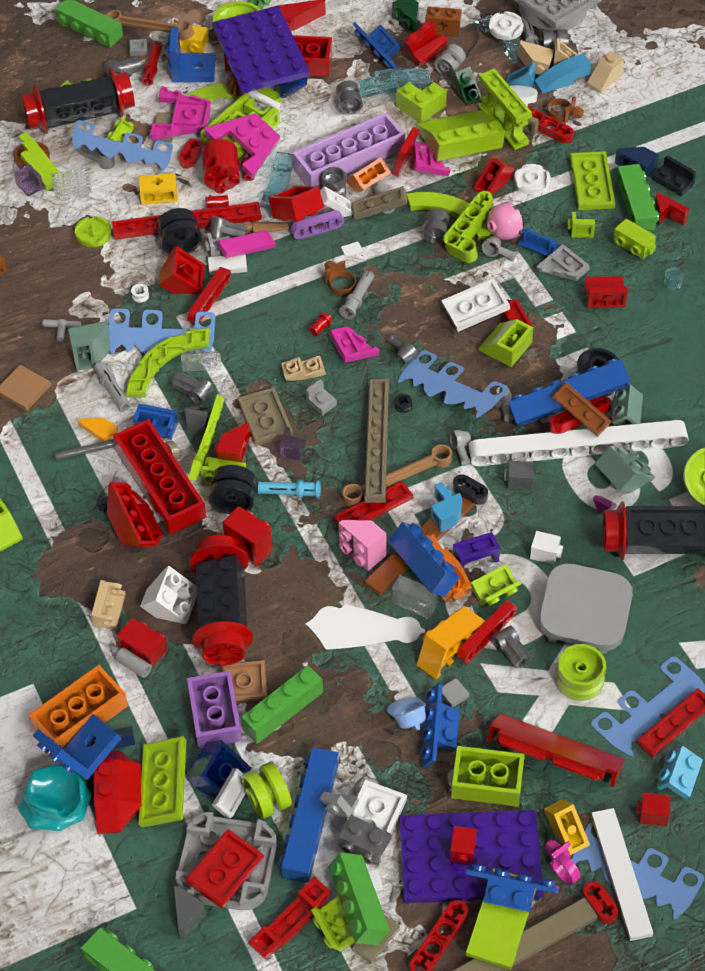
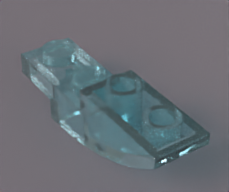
M393 68L374 72L375 77L359 81L362 98L398 90L408 82L418 89L432 84L429 70L420 68Z

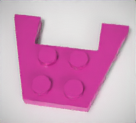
M161 86L159 102L176 103L171 124H152L151 140L199 133L204 127L208 126L212 107L211 101L194 95H190V97L181 94V91L175 90L173 92L168 90V87Z
M256 113L213 125L204 130V134L210 140L223 139L230 135L252 156L241 166V169L252 179L280 140V135Z

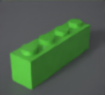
M64 0L55 8L57 22L109 48L123 37L122 24L75 0Z
M640 164L618 166L616 180L630 221L645 230H655L656 223L659 221V212L654 208L655 202L654 198L650 196V186L646 184L645 171L641 170Z
M307 665L241 717L243 731L256 744L261 742L323 693L322 678Z
M340 852L328 868L354 942L356 944L378 946L389 934L390 929L362 855Z
M101 927L81 947L83 958L99 971H155L153 965L147 959L143 958L141 960L129 945L123 946L118 942L119 939L113 932H106Z

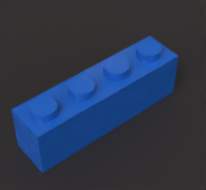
M402 522L388 542L432 594L445 597L459 579V576L454 571V566L444 560L443 553L433 547L432 540L422 534V529L417 524Z

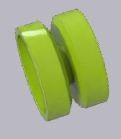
M575 644L566 648L558 660L556 675L557 686L561 693L577 701H586L596 697L602 691L607 667L604 656L595 647L586 644Z
M272 761L261 765L259 774L251 770L241 775L248 799L261 820L274 814V807L282 811L292 806L287 785Z

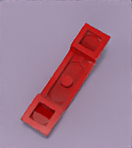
M314 876L298 892L299 896L268 927L264 926L249 940L248 944L264 959L268 958L289 942L314 916L311 909L314 907L320 909L330 896L331 891Z

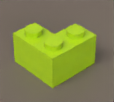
M408 82L396 90V106L419 123L425 122L446 107L447 91L435 82L422 91Z

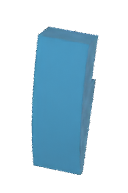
M584 53L573 56L545 71L534 80V83L541 94L574 85V79L590 75L591 63Z

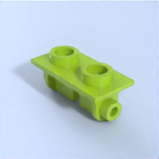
M126 115L122 120L118 119L113 127L115 129L114 133L110 131L106 139L123 143L125 133H131L134 130L133 123L125 121Z

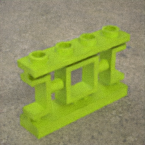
M495 68L479 74V81L486 89V95L481 97L482 102L478 104L479 109L500 122L505 130L504 138L514 150L529 145V140L523 133V126L528 125L527 119L532 118L531 110Z
M244 93L207 127L247 116L243 114L245 111L248 115L256 113L274 129L280 123V113L275 107L272 109L267 107L264 111L255 108V99H249V94ZM204 127L200 133L202 145L212 141L204 134V130L207 127ZM227 135L223 139L235 144L239 160L247 151L238 142L230 140L232 137Z

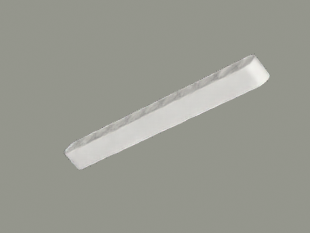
M676 420L607 427L599 437L589 429L569 430L561 434L548 432L476 439L471 441L468 447L471 463L475 466L507 464L509 461H539L603 455L609 446L622 447L626 450L632 449L633 451L677 448L685 446L689 442L685 423Z

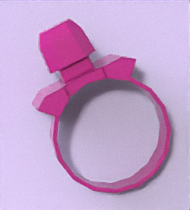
M555 840L548 841L545 844V850L552 859L550 868L555 871L564 883L573 885L581 876L577 866L570 859L571 856L568 851V847L571 846L570 842L567 841L561 846Z

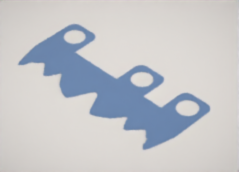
M81 120L76 121L72 136L74 149L82 145H86L90 151L98 148L102 154L109 158L122 152L127 163L138 162L144 159L147 165L157 163L162 171L170 163L173 150L171 143L156 140L154 149L149 150L141 148L143 137L140 135L125 133L122 143L94 136V124ZM87 124L90 126V130L83 131L79 128V125ZM135 136L139 139V142L131 143L128 141V137ZM161 143L169 146V150L162 151L158 148V145Z
M112 309L109 318L110 352L114 354L116 348L120 345H123L130 352L134 345H136L142 353L146 354L165 339L185 334V331L190 329H162L163 313L160 310H145L142 317V328L129 327V310ZM117 312H122L126 316L125 321L121 324H117L113 320ZM198 312L195 316V329L210 328L209 348H201L204 351L205 357L208 358L214 342L216 316L213 312ZM151 313H155L159 318L158 322L154 325H150L146 321V317ZM203 315H208L211 318V324L207 327L199 324V319ZM191 350L188 352L189 354H192L195 350Z
M425 350L421 351L419 356L409 363L398 380L399 383L405 379H413V386L424 383V391L429 397L446 391L444 404L465 402L464 409L476 407V418L489 411L508 391L506 385L496 381L491 382L482 393L455 381L464 371V367L453 362L447 363L439 373H436L428 368L437 359V356ZM427 354L431 356V361L428 363H421L419 361L422 355ZM455 366L458 368V373L448 375L446 369ZM500 386L502 387V392L498 395H493L490 393V388Z
M671 657L661 665V670L674 682L648 703L632 690L628 691L618 700L619 705L631 715L625 722L620 724L608 712H603L591 723L614 747L633 757L631 742H637L642 733H646L661 720L660 714L667 715L697 688L705 693V684L700 677L677 657ZM671 662H676L681 666V671L677 674H672L667 670V665ZM629 696H634L638 699L639 705L636 708H629L625 705V699ZM601 718H608L612 721V727L609 730H603L598 726V721Z
M591 820L585 829L590 845L574 853L572 861L576 864L579 861L588 860L591 871H596L602 867L605 879L613 887L599 840L591 834V828L594 826L593 820ZM650 848L646 851L639 864L631 861L642 899L657 896V906L670 903L674 910L673 918L675 920L691 905L704 881V876L689 867H684L675 883L667 880L660 875L668 863V857ZM652 854H656L661 857L662 864L657 868H653L648 865L647 858ZM687 873H693L697 876L698 882L695 886H687L683 882V876Z

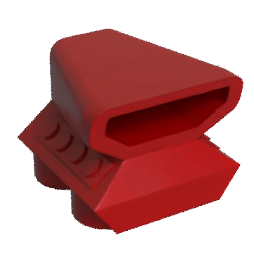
M430 20L403 42L401 50L405 57L410 58L418 68H421L442 53L449 40L442 34H436L435 23Z

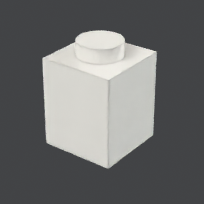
M536 531L531 546L530 559L555 565L556 558H561L563 546L560 545L561 537Z

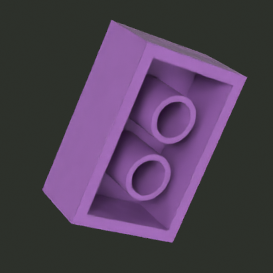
M231 671L187 678L198 749L242 741Z

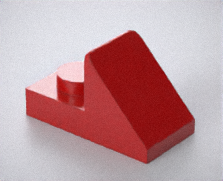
M660 192L656 194L655 210L659 212V225L667 218L684 225L688 220L689 208Z

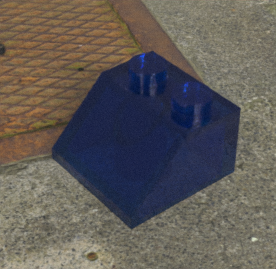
M222 740L206 742L185 778L200 792L216 798L232 769L238 768L244 774L249 772L252 767Z

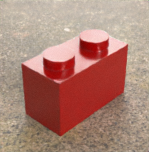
M134 618L116 635L119 648L124 647L150 663L152 667L168 651L166 638L162 633L154 632L149 629L147 624L142 621L138 622Z

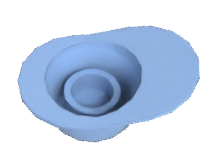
M416 697L403 698L389 705L387 712L395 718L400 728L407 729L412 727V729L418 731L420 730L419 724L426 719L424 707L426 703Z

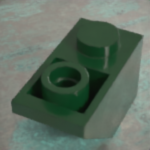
M396 0L392 2L393 18L402 23L412 33L417 31L419 2L416 0Z
M470 66L447 74L453 92L465 106L481 100V94Z

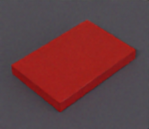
M227 829L187 876L185 883L223 909L244 881L261 863L264 855Z

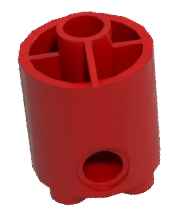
M215 139L204 145L202 149L204 183L207 187L215 190L216 193L222 194L226 190L240 183L238 151L235 144L229 140Z

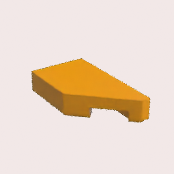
M104 417L78 420L80 427L101 442L108 441L118 432V427Z

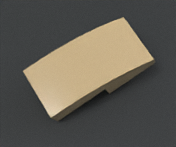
M320 355L305 361H301L300 357L281 363L285 379L289 381L306 380L326 375Z

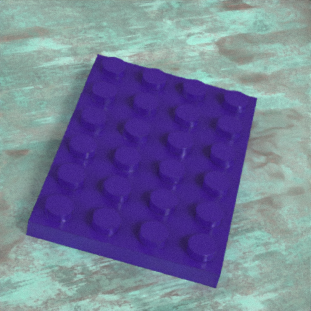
M279 5L212 22L214 32L242 94L310 76L309 69Z
M536 810L399 815L404 903L484 899L488 879L465 874L467 866L472 867V864L458 865L450 861L454 826L477 829L473 864L486 866L485 870L493 871V868L509 871V873L515 875H530L532 880L541 882L542 868ZM537 889L534 898H543L544 891Z

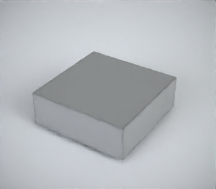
M147 39L129 40L130 56L147 55Z
M455 678L442 687V698L449 706L455 707L469 698V692Z

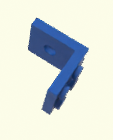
M171 27V34L167 35V42L170 46L166 47V54L170 58L168 59V70L172 72L173 83L215 82L216 53H181L178 27Z
M92 714L65 748L39 729L33 734V737L39 741L37 746L45 753L51 752L48 755L58 764L64 762L61 765L71 774L76 771L86 780L89 779L122 738L94 714ZM96 740L95 744L90 747L91 743Z

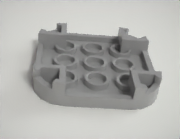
M576 564L559 565L551 571L548 578L539 618V628L549 638L548 641L556 644L557 640L574 644H586L599 649L602 654H607V651L621 646L633 596L632 587L626 578L613 572Z
M205 812L204 816L195 819L192 823L189 822L186 828L187 835L179 868L176 871L177 886H180L204 903V905L218 907L185 883V879L224 832L229 829L264 855V859L247 880L244 881L224 908L251 910L258 907L268 894L277 853V840L274 831L265 821L259 819L257 823L214 817L213 812Z

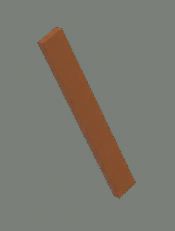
M463 497L461 519L476 505ZM431 518L421 527V532L424 536L434 534L437 541L450 530L448 529L441 533ZM395 551L365 580V586L381 597L410 567L398 552Z

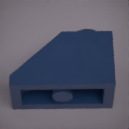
M644 146L618 148L616 150L615 164L619 166L640 164L641 170L645 171L647 178L657 168L659 154Z

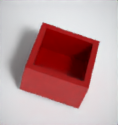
M294 186L268 197L273 219H281V221L293 220V222H299L304 220L305 216L316 215L318 210L324 208L320 188L316 186Z
M238 506L222 522L224 535L233 537L239 542L240 548L247 553L249 562L257 567L273 551L270 525L266 521L256 518L249 510H244Z

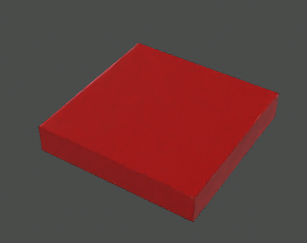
M412 128L401 146L392 170L393 175L399 176L412 154L419 129Z

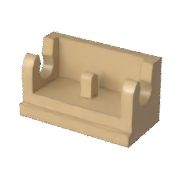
M105 580L100 581L91 614L94 627L117 630L126 595L125 591L121 590V584L105 582Z

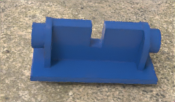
M529 228L522 230L521 236L523 237L518 243L522 247L547 257L560 247L558 242H555V239L543 235L539 237V233L531 231Z

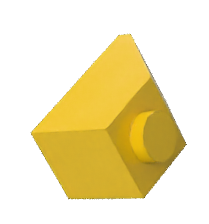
M562 799L544 808L551 829L563 845L567 841L570 842L571 846L568 847L570 855L590 845L574 804Z

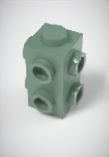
M632 385L615 391L612 423L615 426L640 424L643 394Z

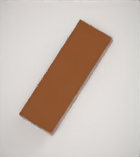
M566 382L552 396L557 403L597 437L611 423L610 419Z

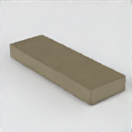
M402 186L352 202L353 217L355 220H359L406 205V189Z

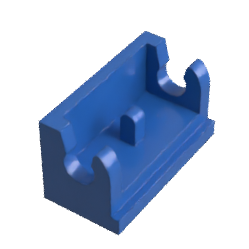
M138 403L133 422H136L135 425L149 419L161 438L172 440L178 425L177 411Z

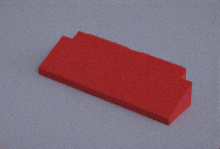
M501 713L490 725L487 741L492 742L498 731L497 741L500 745L539 760H550L555 766L587 778L603 780L606 772L612 774L610 787L613 788L625 764L626 759Z

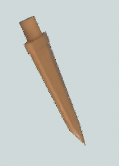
M252 221V224H243V226H247V231L258 233L263 231L290 230L295 222Z

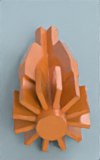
M434 534L426 535V537L432 540L433 547L443 553L444 560L454 566V571L459 576V579L445 597L442 596L443 600L450 602L453 599L455 602L456 599H462L465 594H469L468 590L472 589L462 565L446 547L441 548Z

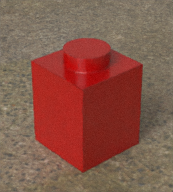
M643 793L642 800L637 801L636 814L640 815L639 824L667 827L670 812V796Z
M454 826L450 850L451 862H455L458 865L473 864L477 829Z

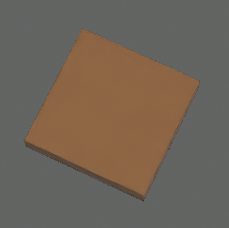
M19 365L0 384V397L27 411L51 387V382Z
M265 660L238 662L233 665L222 666V672L231 671L236 704L261 702L267 697Z

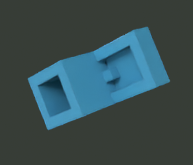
M443 482L435 484L434 497L438 503L431 506L430 518L442 533L454 527L460 521L462 516V497L460 493L453 496L450 488H446Z

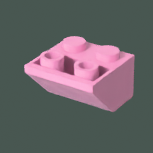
M342 520L339 522L340 549L345 554H349L354 558L358 566H363L369 571L386 558V533L373 521Z

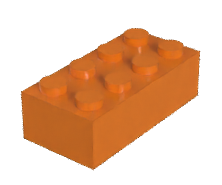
M98 665L30 713L28 718L31 728L34 732L37 729L41 730L65 748L92 714L106 723L127 708L126 693Z

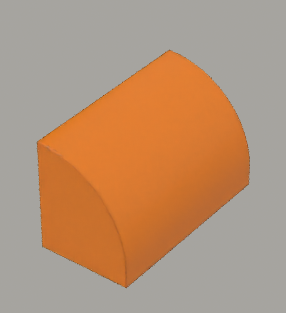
M379 158L353 174L346 182L353 190L362 192L391 172L383 159Z

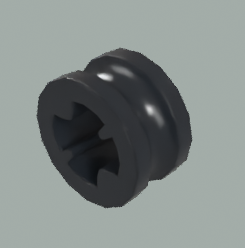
M400 394L395 397V409L398 412L407 413L412 410V398L408 394Z

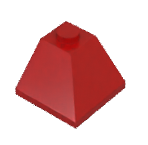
M175 246L160 270L158 285L172 294H201L205 264L178 246Z

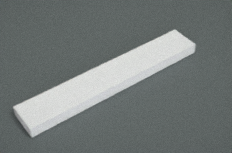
M612 808L592 812L593 824L629 940L633 941L652 937L653 930L615 810Z

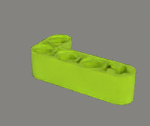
M479 192L444 235L445 248L449 255L466 263H472L477 259V248L472 238L486 222L489 212L494 207L493 197L490 192Z

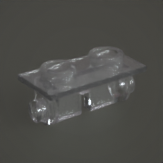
M217 351L181 353L182 372L221 370V353Z

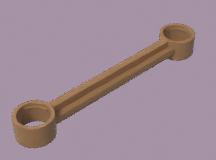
M111 10L106 14V16L120 22L124 26L171 33V27H178L180 40L189 39L194 35L192 24L188 20L173 24L122 16L119 10Z
M443 444L437 445L432 449L431 455L386 474V487L433 466L439 468L449 466L452 461L451 448ZM443 453L448 455V457L445 459H439L436 457V455ZM349 484L343 489V502L348 507L363 501V497H365V484L361 486ZM349 493H357L360 496L355 499H350L346 495Z

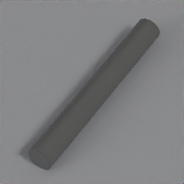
M114 440L56 452L55 458L57 461L115 447Z

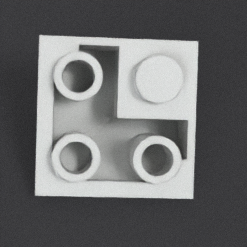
M167 566L147 588L140 607L156 618L186 624L197 597V586L173 568Z

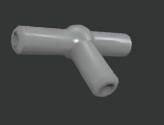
M43 319L42 326L58 328L56 339L63 341L65 328L81 326V322L66 321L65 319Z

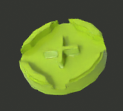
M94 216V218L90 219L86 217L75 226L76 240L85 247L102 246L110 240L112 235L110 223L105 218Z

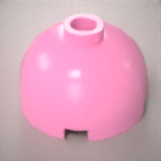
M508 201L493 207L488 214L487 227L494 236L501 240L519 237V231L523 228L519 210H514L512 207L514 204Z

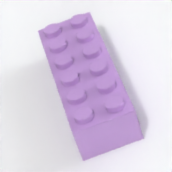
M386 112L293 152V168L307 186L321 187L323 186L322 174L327 168L339 167L348 175L368 166L379 158L385 159L398 153L405 141V133Z

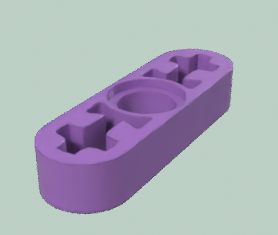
M335 210L295 222L291 226V231L296 239H303L341 227L344 224V218L340 211Z

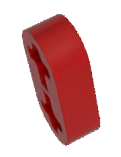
M194 138L186 143L179 154L181 167L188 169L196 164L202 154L203 145L201 140Z
M587 883L583 890V898L587 899L601 923H613L618 914L617 905L600 883ZM590 890L593 892L598 891L597 898L594 895L589 896ZM603 907L607 911L611 910V916H609L607 913L604 915L602 914Z

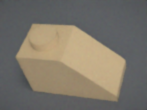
M521 40L517 55L525 66L534 62L536 64L535 74L541 75L549 69L554 50Z
M611 51L599 60L587 85L600 93L622 76L624 59Z

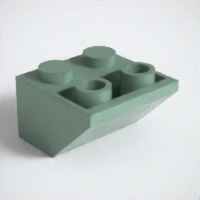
M107 321L68 328L77 371L94 368L109 353L111 342Z
M609 446L595 463L621 492L631 493L655 478L650 472L651 468L638 459L639 455L632 449L626 450L622 447Z

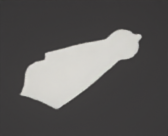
M343 604L342 608L326 606L319 610L312 620L306 623L319 638L325 649L359 647L393 640L410 643L418 639L421 633H425V629L421 628L419 622L412 617L396 619L347 604Z

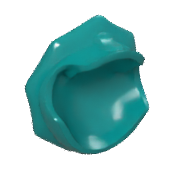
M48 765L32 772L27 786L22 792L17 809L30 829L61 831L84 819L91 799V793L81 775L76 771L71 774L61 765Z

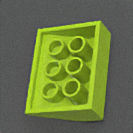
M481 110L416 123V128L419 129V133L432 151L437 162L503 147L504 128L496 118Z

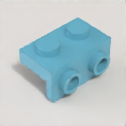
M684 746L670 750L665 756L664 767L658 775L657 788L662 790L668 787L682 798H689L703 759Z

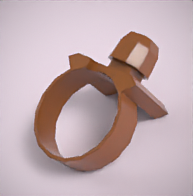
M576 96L572 97L571 103L565 99L556 98L547 105V115L558 121H564V123L569 121L571 115L578 119L582 118L584 110L578 106L575 107ZM554 105L566 106L564 108V115L554 114L550 112L549 108Z
M330 260L324 264L326 284L330 285L332 293L338 296L352 294L356 287V278L352 273L346 271V261H341L337 264ZM336 277H346L351 279L354 285L349 289L339 290L332 286V280Z

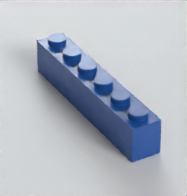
M612 359L600 368L598 366L587 369L586 373L581 375L579 373L572 374L568 377V380L562 382L560 380L551 382L549 387L544 389L541 387L535 388L528 395L523 396V394L512 397V401H509V406L517 427L566 410L552 398L565 382L587 401L630 386L631 381L622 359L618 361L617 359Z
M312 747L311 755L306 756L304 768L307 771L305 775H301L299 788H302L301 794H297L295 798L294 808L297 809L295 815L291 814L289 828L292 829L290 835L286 834L284 841L286 852L285 855L280 856L278 868L282 869V878L306 883L310 881L327 814L326 806L322 803L320 797L323 792L332 793L339 766V752Z

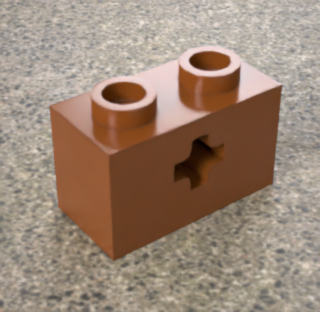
M427 6L425 23L430 20L434 22L436 34L459 37L462 9Z

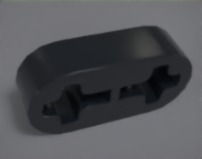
M464 474L454 477L453 491L456 494L460 493L461 497L476 505L484 504L488 500V489L485 485Z

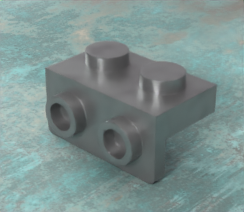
M351 815L338 836V846L345 853L362 855L367 864L379 866L381 856L392 839V834Z

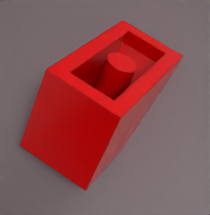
M491 157L473 188L478 192L488 191L494 194L506 185L515 168L502 159Z
M245 423L221 435L219 443H216L214 448V454L217 455V459L243 463L251 437L250 423Z

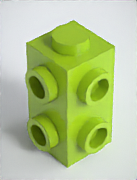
M628 219L621 222L614 230L613 242L643 260L656 249V236Z

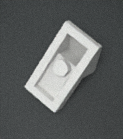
M325 186L320 190L324 204V213L337 210L341 212L343 217L353 215L350 200Z

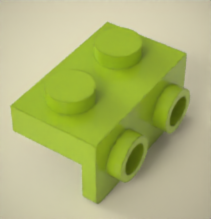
M505 564L472 581L471 587L481 606L486 603L491 606L500 601L499 596L506 594L508 597L518 591L516 587L522 583L520 580L516 582L508 565Z
M338 896L321 909L316 907L311 909L314 915L313 922L320 930L322 929L325 935L323 939L330 949L343 952L355 943Z

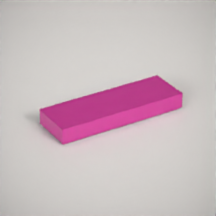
M268 231L219 240L217 246L225 258L272 249L275 248L276 243Z

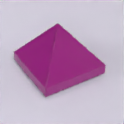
M600 495L593 497L598 514L603 513L604 510H612L617 507L616 503Z

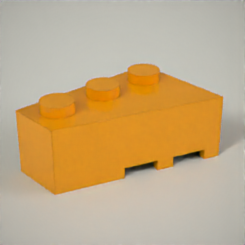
M465 606L459 611H454L448 619L440 621L437 627L433 630H428L424 634L422 639L424 642L417 666L437 680L441 676V669L446 664L450 666L454 662L452 657L484 624L485 620Z

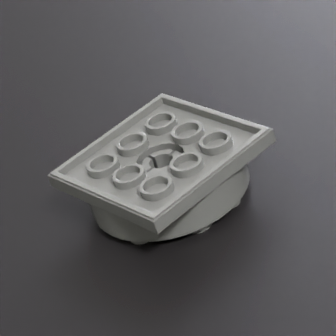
M602 0L514 1L519 4L518 8L521 16L537 29L552 31L567 29L568 31L583 22L587 10Z

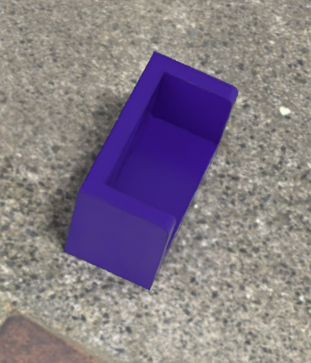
M490 532L453 544V556L464 569L466 563L492 556L494 562H499L500 547L493 533Z

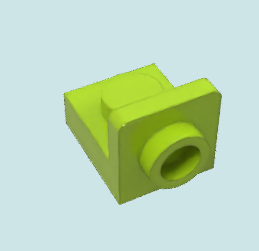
M572 212L571 219H568L567 224L568 230H571V237L594 238L595 219H576V212Z

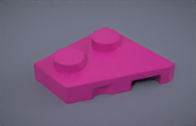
M415 142L413 148L415 171L449 176L451 169L445 167L442 163L443 161L437 162L428 145Z
M343 327L330 330L329 336L344 363L379 355V348L376 346L372 348L366 344V339L357 335L351 328Z

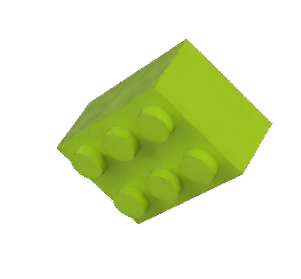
M457 746L451 798L519 807L525 754Z

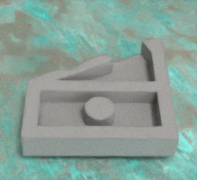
M563 244L537 265V271L575 281L590 270L588 263Z

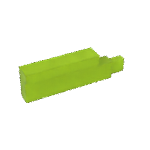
M27 132L19 135V139L22 141L23 148L25 149V151L20 153L21 159L44 189L48 191L63 183L64 177L36 141Z

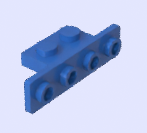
M354 22L353 26L356 28L354 31L360 39L364 37V43L370 49L374 48L373 52L379 59L383 57V63L388 68L392 67L397 71V66L390 58L402 48L401 45L382 25H379L368 36Z
M440 683L430 688L425 696L427 701L426 719L422 732L423 746L420 752L421 768L424 769L436 761L437 747L451 752L457 749L460 710L441 703L443 685Z
M472 864V867L467 866L465 871L467 875L488 879L484 898L485 903L522 911H531L535 889L557 894L559 891V885H555V881L542 878L540 882L532 880V876L526 874H518V877L509 875V871L503 869H495V872L485 870L486 866Z

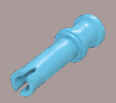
M299 480L297 483L259 481L258 494L297 495L299 498L315 496L317 499H320V480L316 482Z

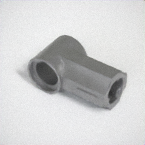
M137 56L120 62L109 60L104 64L107 76H109V68H112L116 74L127 72L130 75L141 71V65Z
M82 145L79 149L81 155L98 162L102 169H111L115 165L114 156L109 158L102 154L98 148L90 151L86 145Z
M212 216L208 233L218 238L227 236L234 238L246 235L247 226Z
M178 372L172 382L173 388L187 394L194 403L199 405L203 404L214 391L213 385L206 379L197 380L183 372Z
M511 625L491 636L494 647L499 652H504L515 668L521 669L531 661L532 656L522 645L517 631Z

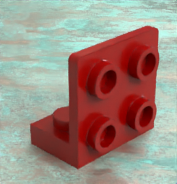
M622 276L585 277L587 308L626 307L628 288L624 286Z

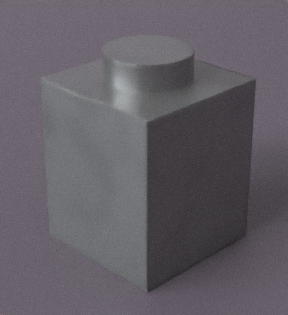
M509 461L508 469H504V481H508L509 490H532L533 462Z

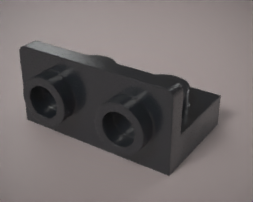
M668 155L664 158V164L652 174L653 181L681 197L694 186L696 171Z

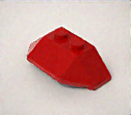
M110 482L108 485L107 515L121 545L156 547L163 533L149 505L138 493L131 490V486L128 483Z
M111 751L94 771V804L98 835L121 833L125 825L142 806L141 765L120 751Z

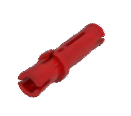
M156 43L151 44L148 61L144 66L142 82L146 85L147 80H149L148 86L153 84L154 76L157 74V64L162 50V46L159 43L157 48H155Z

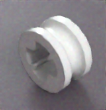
M136 284L132 287V299L135 302L143 303L148 300L149 293L146 285Z

